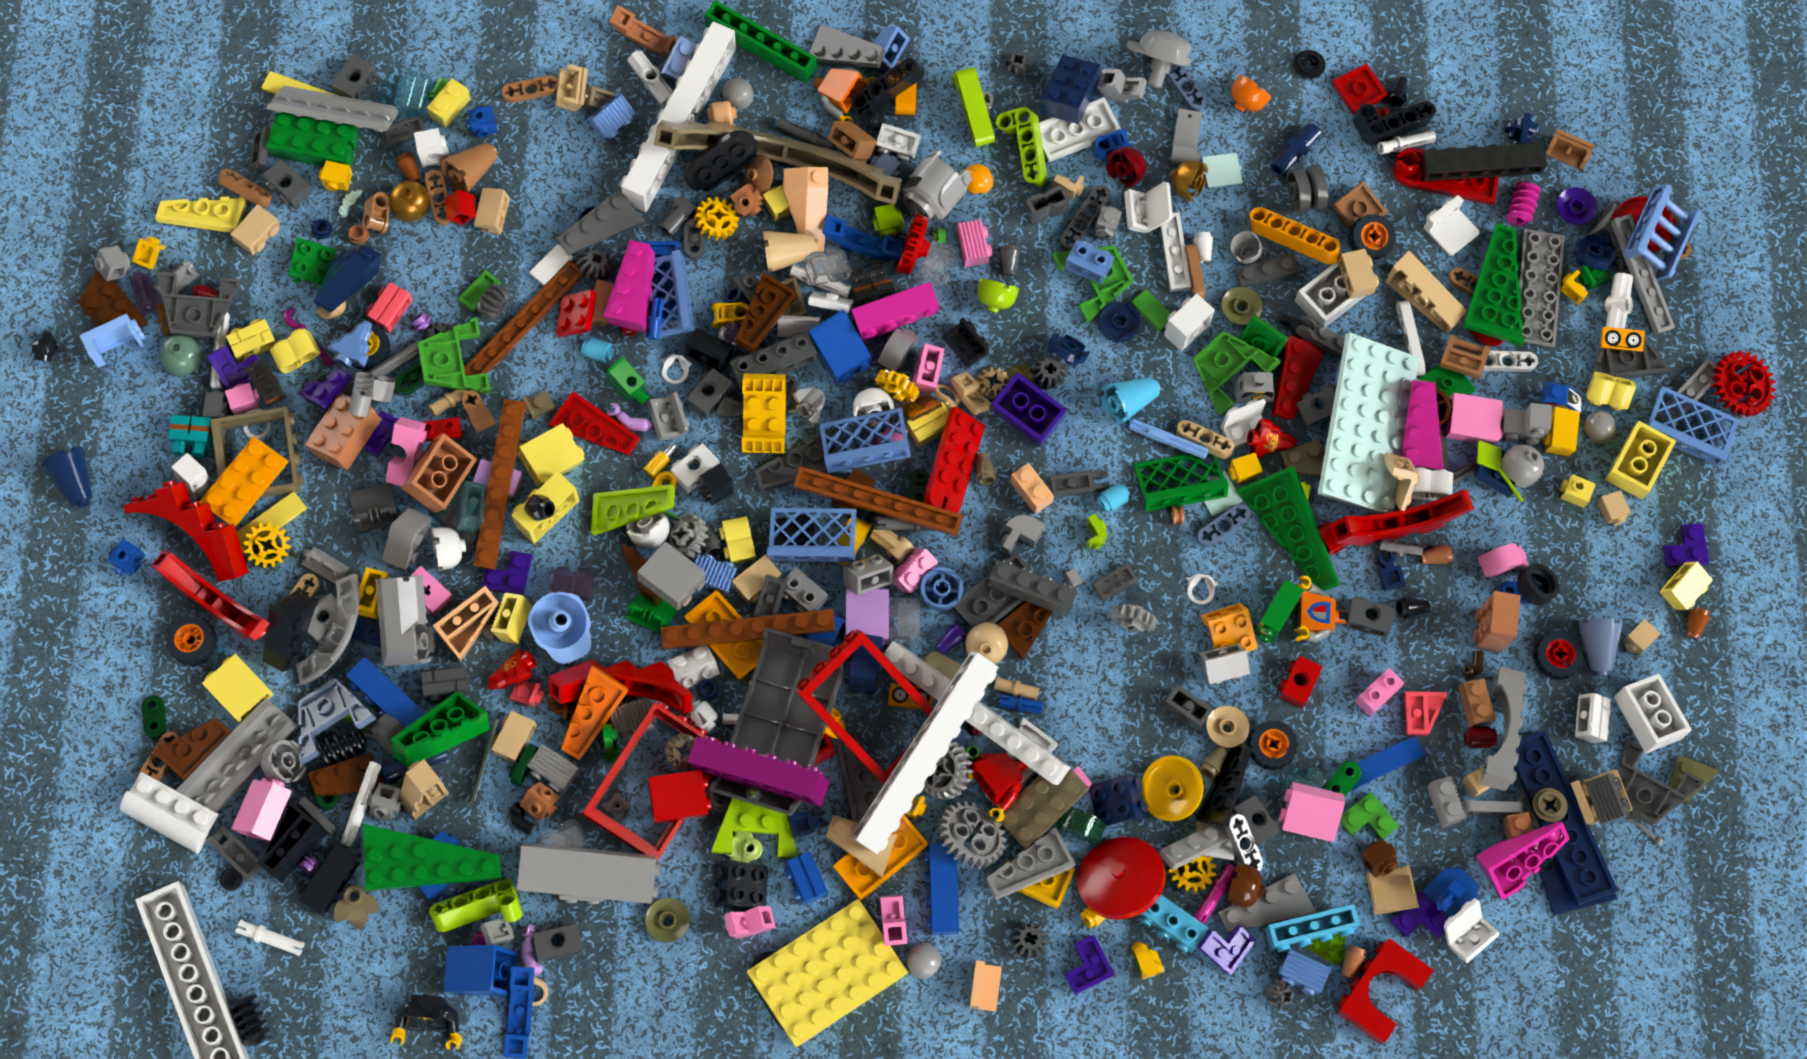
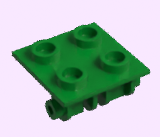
M297 237L288 275L296 283H300L302 279L321 285L332 260H334L336 249Z
M638 592L634 602H631L627 610L629 611L625 619L662 635L661 627L670 625L677 610L664 600L656 607Z

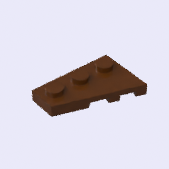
M1027 601L998 624L1004 630L1008 644L1022 660L1026 657L1053 611Z
M372 752L308 773L307 776L315 796L343 795L347 793H357L358 795L369 762H375ZM380 772L372 793L375 792L379 783L384 784Z

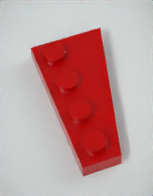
M1288 336L1289 339L1285 343L1271 415L1286 420H1293L1298 411L1296 403L1303 400L1301 396L1305 395L1325 351L1308 341Z
M572 391L548 424L554 428L563 423L565 428L568 427L574 436L627 456L631 454L641 440L639 436L574 391Z

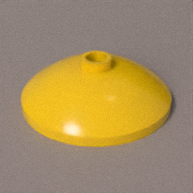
M1175 755L1161 757L1147 768L1142 778L1143 800L1147 804L1148 811L1158 819L1170 822L1183 820L1190 816L1201 802L1204 789L1202 776L1198 768L1186 758ZM1179 786L1180 792L1176 794L1175 789Z

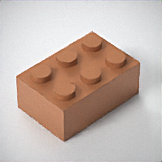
M339 393L304 445L318 458L347 471L382 419L372 407H370L369 414L366 417L355 416L349 413L351 398Z
M443 433L433 438L401 488L433 513H437L447 507L477 458Z
M1494 591L1490 597H1487L1486 602L1482 603L1480 610L1477 609L1475 615V622H1478V630L1475 629L1473 634V642H1476V649L1502 653L1517 636L1521 595Z

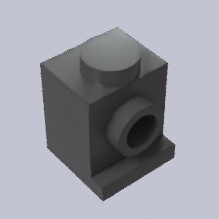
M206 392L203 417L212 419L226 417L225 413H229L230 405L225 398V392Z

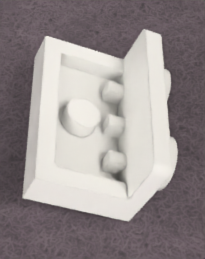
M882 123L875 147L878 148L877 151L880 153L885 152L888 155L890 152L896 153L897 158L908 161L909 158L914 159L921 135Z
M708 645L699 646L667 661L669 667L674 672L676 681L686 689L720 674Z

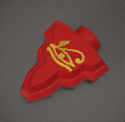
M1264 418L1258 420L1255 429H1250L1247 433V444L1250 446V454L1256 453L1257 458H1262L1264 454H1273L1277 450L1294 448L1297 444L1295 437L1288 432H1282L1279 426L1273 425L1271 420Z
M521 649L513 652V655L504 662L502 667L493 672L488 678V688L490 690H501L512 683H519L522 680L531 678L532 669L537 666L532 654Z

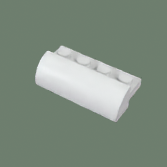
M143 772L139 774L131 790L126 791L120 806V810L124 814L197 854L210 836L208 832L219 815Z

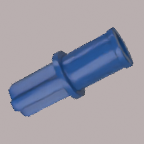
M653 298L651 314L647 317L648 328L645 336L647 339L659 340L661 322H664V319L661 318L664 299Z
M1001 694L999 708L1017 710L1018 713L1024 711L1041 714L1043 702L1024 699L1023 696L1019 698Z

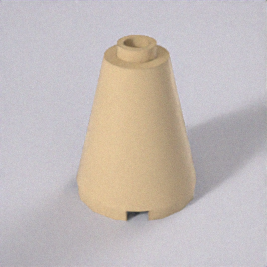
M763 231L768 272H774L815 257L816 252L820 251L819 241L814 239V235Z

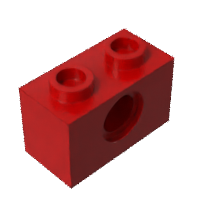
M1300 655L1296 661L1292 660L1287 669L1290 675L1287 680L1283 678L1278 688L1281 691L1279 698L1303 709L1323 666ZM1294 678H1301L1304 685H1297L1294 682Z

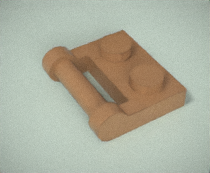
M1451 334L1440 367L1480 380L1491 347L1487 345L1483 347L1457 339V336ZM1455 346V347H1459V348H1462V349H1465V350H1468V351H1471V352H1474V353H1478V354H1481V356H1478V355H1475V354H1471V353H1468V352H1465V351H1462V350H1459V349H1455V348H1453V347Z

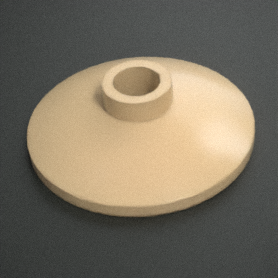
M1232 706L1216 708L1212 711L1206 722L1208 736L1215 744L1221 747H1237L1246 740L1249 734L1250 725L1246 715L1238 708ZM1229 726L1231 731L1225 732L1223 727Z

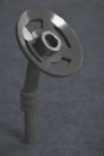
M1613 202L1596 217L1595 222L1587 229L1586 234H1594L1602 228L1605 231L1608 230L1611 241L1616 248V259L1614 262L1617 263L1618 273L1627 274L1626 261L1610 223L1616 207V203Z

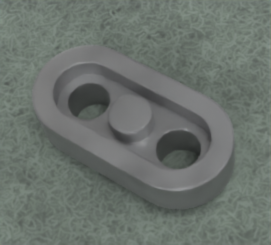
M694 219L688 220L684 225V250L689 259L698 260L705 254V233H700L702 228H696L698 221ZM697 229L698 232L696 234L691 233V230ZM692 248H698V249H699V250H698L697 252H695V253L691 251Z

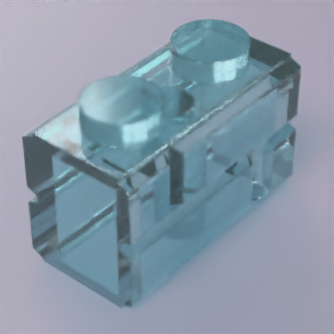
M407 70L405 76L400 78L399 88L401 91L399 95L396 94L394 106L397 107L399 114L413 117L421 115L423 117L428 92L432 85L429 74Z
M472 481L464 482L459 491L456 529L474 533L479 531L483 523L485 484Z

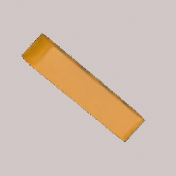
M1256 207L1251 210L1250 225L1252 232L1325 264L1332 265L1339 261L1340 245L1337 239L1265 208Z

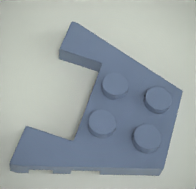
M333 678L298 700V725L301 727V736L298 737L299 745L301 746L299 761L303 764L320 755L314 737L336 722L351 714L355 726L361 729L376 719L336 678Z

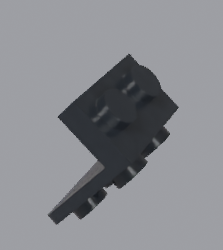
M734 860L717 863L714 873L716 878L715 890L713 892L714 908L736 906L752 909L757 906H766L768 868L766 866Z

